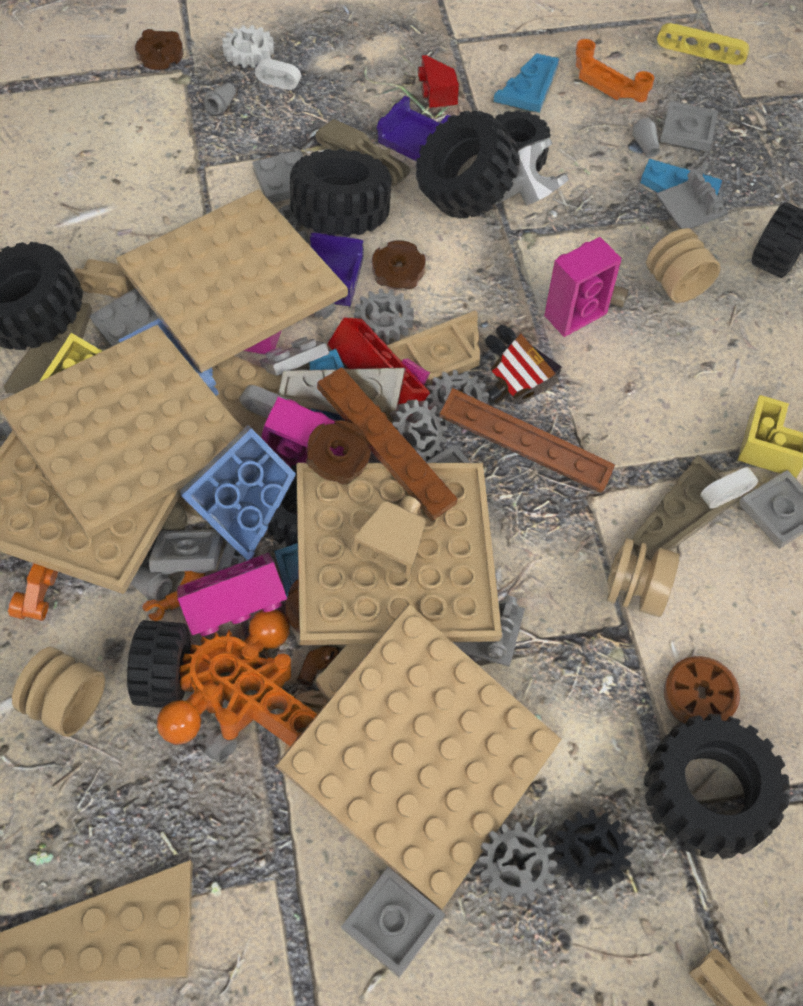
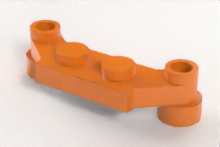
M581 39L577 42L575 54L577 56L576 67L580 70L579 79L616 100L619 98H633L637 102H645L647 100L648 93L654 83L653 74L647 71H640L635 75V79L632 80L594 59L596 44L592 40Z
M33 563L26 579V593L18 591L14 593L8 608L9 616L22 620L28 617L43 621L49 609V603L44 602V597L48 587L54 585L58 571Z

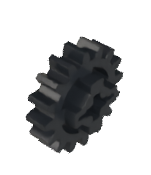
M594 809L589 810L586 818L579 811L575 812L573 816L574 823L565 819L562 827L566 832L557 831L555 839L562 843L554 846V854L562 856L557 861V868L566 867L568 871L564 879L568 881L573 876L577 878L578 889H581L585 883H589L591 892H596L599 883H602L603 887L609 890L613 886L612 878L620 882L625 877L620 869L628 870L631 867L632 863L624 858L633 852L632 847L624 846V842L629 838V833L619 834L617 829L621 822L617 820L613 824L608 823V813L604 812L600 819L596 818ZM583 828H593L591 832L586 834L575 833ZM606 835L611 839L614 847L610 845ZM590 844L596 846L595 852L597 854L595 857L589 855L590 848L588 847ZM570 853L575 854L579 867L573 861ZM600 866L606 869L608 867L611 868L603 873H592L595 868Z

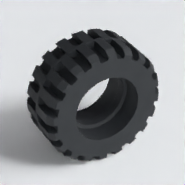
M472 110V112H460L459 116L452 115L447 118V122L444 124L440 123L436 127L437 130L433 134L430 133L426 138L427 142L425 146L422 145L419 151L421 156L417 158L416 169H418L416 170V180L420 190L446 215L458 217L459 219L469 218V215L471 217L479 216L482 211L488 212L493 208L492 205L497 201L500 203L505 198L503 196L505 192L510 191L513 186L512 180L517 177V166L520 162L516 142L499 121L489 113ZM477 155L473 164L457 176L463 164L471 157Z
M326 149L323 152L315 151L309 156L301 157L290 171V209L299 223L301 222L304 227L312 228L314 232L320 234L324 232L330 236H335L336 234L350 236L351 234L361 235L366 231L371 232L378 226L380 227L389 216L392 177L386 165H383L379 159H373L369 154L364 155L360 151H346V149Z
M21 242L16 243L14 247H4L0 252V346L7 349L26 350L27 347L33 349L40 347L41 343L44 342L50 343L55 340L54 337L59 333L62 335L67 330L69 323L73 324L77 317L76 312H80L81 300L83 298L81 284L63 255L49 245L38 242H30L29 244Z
M708 714L703 721L702 717L697 715L689 718L685 724L680 722L674 726L669 734L665 735L652 754L647 765L649 769L644 778V785L649 787L645 794L646 803L648 806L655 807V811L651 816L656 825L663 823L666 826L667 830L664 835L671 841L677 837L683 842L681 848L691 853L693 850L699 849L701 850V857L710 859L717 854L722 859L733 858L738 853L743 855L773 833L772 831L782 822L784 818L783 811L788 808L790 796L784 793L790 787L789 776L781 773V769L785 767V764L780 755L774 756L771 751L774 745L768 738L763 741L756 734L759 730L752 725L745 728L740 725V719L731 716L726 721H723L720 714ZM695 759H712L730 768L738 777L743 787L745 802L741 812L736 815H722L702 806L691 794L686 782L685 769L688 763Z

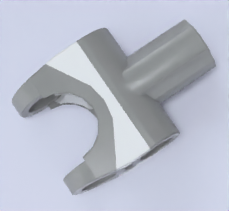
M550 137L518 149V154L520 155V162L517 166L518 174L516 178H513V186L510 191L505 192L503 195L505 198L501 202L520 193L525 204L530 205L548 196L569 180L567 173L556 177H543L536 170L538 156L544 152V149L553 144Z

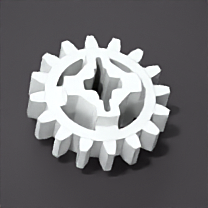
M242 25L240 29L233 28V34L227 32L226 38L222 39L223 54L228 62L233 61L234 66L242 64V68H246L247 65L255 68V65L261 59H271L270 55H274L273 37H270L269 31L263 32V27L254 29V25H251L250 28L246 29Z

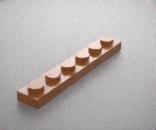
M342 367L317 382V389L346 422L356 425L364 432L368 448L370 447L372 453L409 496L420 502V508L431 521L457 504L458 498Z
M454 388L451 389L439 414V417L599 493L604 491L616 465Z

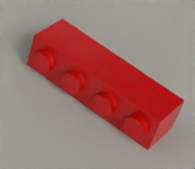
M342 319L327 345L332 350H337L341 361L349 369L406 368L398 405L411 400H426L430 391L363 319Z

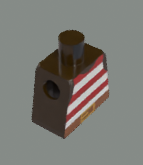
M520 334L491 367L490 370L499 381L486 392L489 393V396L496 405L509 394L520 405L559 382V379L526 338Z

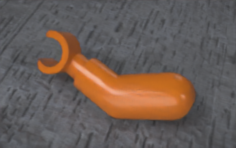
M185 571L180 585L204 577L205 573ZM177 591L166 595L165 599L160 601H146L142 606L143 610L149 611L153 607H158L157 611L149 614L148 617L153 621L161 620L165 610H174L181 607Z

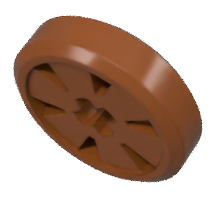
M692 656L679 661L669 672L664 683V699L672 715L681 723L685 724L689 718L697 715L701 716L704 721L708 714H720L721 720L726 721L729 716L732 717L739 706L740 689L736 678L725 665L709 657ZM699 686L705 688L706 696L704 699L698 697L697 689Z

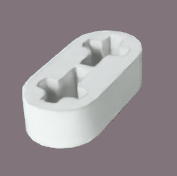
M269 58L261 59L255 68V75L262 83L287 90L295 89L301 79V73L295 66Z
M745 467L711 483L701 492L700 496L709 508H716L749 492L756 486L758 479L748 467Z

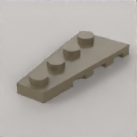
M82 303L80 312H76L77 317L73 324H68L67 330L62 335L59 333L54 337L55 340L50 343L44 342L41 343L40 347L28 350L3 386L6 393L16 394L40 382V379L71 333L83 339L90 319L89 316L92 313L90 303Z
M406 368L344 369L375 405H379L381 412L386 413L388 420L393 422L394 419L390 416V413L397 411ZM338 369L285 370L282 373L278 395L293 400L300 406L339 414L317 389V382Z
M697 455L689 468L679 477L673 488L664 496L654 512L652 511L631 538L634 540L632 548L637 553L640 543H646V558L650 560L658 547L672 551L738 502L740 496L716 508H709L700 496L701 492L708 485L722 477Z

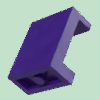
M404 96L398 103L393 105L385 117H381L378 121V143L417 162V158L421 156L419 151L422 145L425 146L427 142L426 138L430 133L433 134L437 130L436 127L440 123L411 110L410 98ZM446 115L440 123L444 124L445 122H447V118H449L450 116Z
M312 232L310 235V247L348 288V295L334 304L351 307L364 259L363 240Z

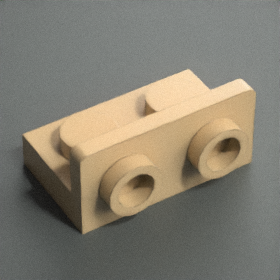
M88 259L83 269L75 268L74 270L82 290L87 293H98L113 298H120L135 289L118 264Z
M718 949L711 950L688 973L716 1006H768Z

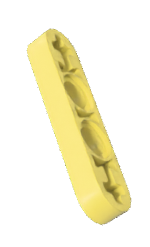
M673 23L664 24L657 36V42L663 48L732 65L743 64L749 53L748 43L741 39ZM667 33L671 34V38H667ZM692 37L698 43L696 45H689L685 39ZM717 43L721 49L713 51L708 45ZM736 50L740 51L739 55L735 54Z

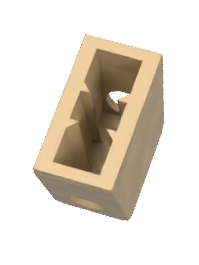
M405 496L399 506L388 501L383 502L356 534L352 553L409 579L426 523L423 517L416 515L421 507L420 502L410 496Z

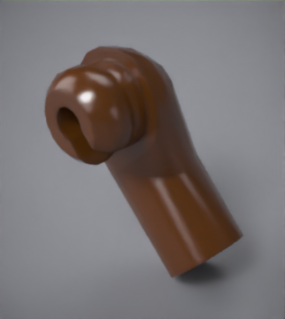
M326 645L308 652L297 681L303 685L312 686L317 672L327 668L340 653L338 648Z

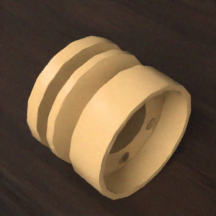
M690 228L676 230L662 238L653 247L646 260L647 269L650 273L654 274V278L662 284L664 291L676 303L687 302L705 292L717 279L721 270L719 261L704 247V243L698 239L697 234Z
M625 538L622 546L615 554L607 579L608 595L606 601L615 604L619 591H623L625 593L622 606L627 608L634 595L640 596L639 611L660 618L670 597L680 554L658 547L650 560L646 558V543L641 542L636 555H633L631 551L634 540Z
M49 646L33 656L22 670L12 693V706L21 714H27L32 720H41L45 727L61 736L70 737L87 723L96 710L105 689V676L101 671L82 662L76 663L74 657L64 654L63 651L55 647Z

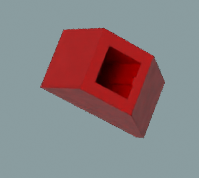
M427 55L422 56V66L418 67V80L423 82L422 96L427 98L429 108L458 105L459 83L455 69Z

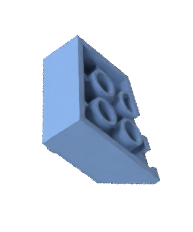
M247 425L180 490V493L246 560H249L253 557L258 543L268 529V524L276 509L279 508L296 473Z

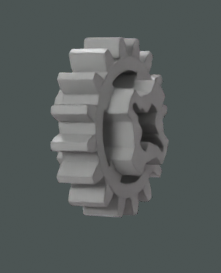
M379 289V294L376 295L369 291L368 299L363 296L360 297V304H355L354 318L363 319L380 339H384V342L389 344V338L400 341V334L408 335V328L413 327L414 308H411L410 300L404 301V294L400 293L395 296L393 289L388 294L384 293L383 289Z
M453 370L451 376L444 371L442 372L441 380L434 377L432 385L427 386L430 394L426 401H428V407H437L435 415L438 416L452 388L471 397L474 395L475 399L488 404L489 393L485 392V383L478 384V376L468 377V371H465L463 375H458L457 370ZM445 420V426L448 428L451 422Z
M411 400L397 405L399 411H392L390 413V416L394 419L391 422L393 426L425 462L435 457L434 453L443 452L439 444L440 442H447V439L442 436V432L448 429L447 426H441L440 422L443 419L439 415H435L437 411L436 406L428 407V401Z
M516 822L513 831H510L506 824H502L500 828L501 835L499 836L494 831H491L489 838L492 844L482 843L481 850L487 856L478 858L477 865L486 867V870L480 874V880L490 879L491 883L487 891L492 893L498 889L501 892L499 901L502 903L507 896H512L514 906H518L521 897L525 896L526 901L531 904L535 900L534 892L543 897L547 892L543 883L552 885L555 879L548 872L555 870L557 867L556 861L548 859L555 849L554 847L545 848L543 846L547 836L543 834L536 838L533 835L535 827L532 825L525 832L522 831L520 822ZM519 841L527 843L532 848H528L526 846L519 844ZM502 845L504 858L493 863L494 853ZM513 857L518 862H525L521 871H519L516 865L510 866ZM541 864L540 875L533 882L530 872L531 868ZM505 878L514 882L516 887L506 884L501 879Z

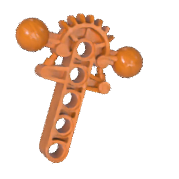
M275 609L263 612V610L255 613L249 624L248 631L250 635L244 641L233 637L230 630H228L226 636L220 637L215 632L211 640L202 636L201 646L191 645V654H184V665L180 666L179 673L181 689L184 692L194 693L186 701L178 700L168 703L158 714L157 730L166 742L180 745L194 739L200 730V715L207 710L209 713H215V717L220 724L222 737L226 740L235 739L243 728L255 720L291 747L301 734L297 730L303 727L306 728L317 713L282 689V686L290 680L292 674L291 659L287 654L281 653L275 658L268 657V659L259 657V653L263 649H276L284 644L290 634L289 621L282 611ZM224 672L231 673L228 676H220V674ZM250 690L258 691L256 694L253 695L245 694L247 691ZM224 699L229 702L227 708L222 707ZM274 709L285 710L280 714L271 713Z

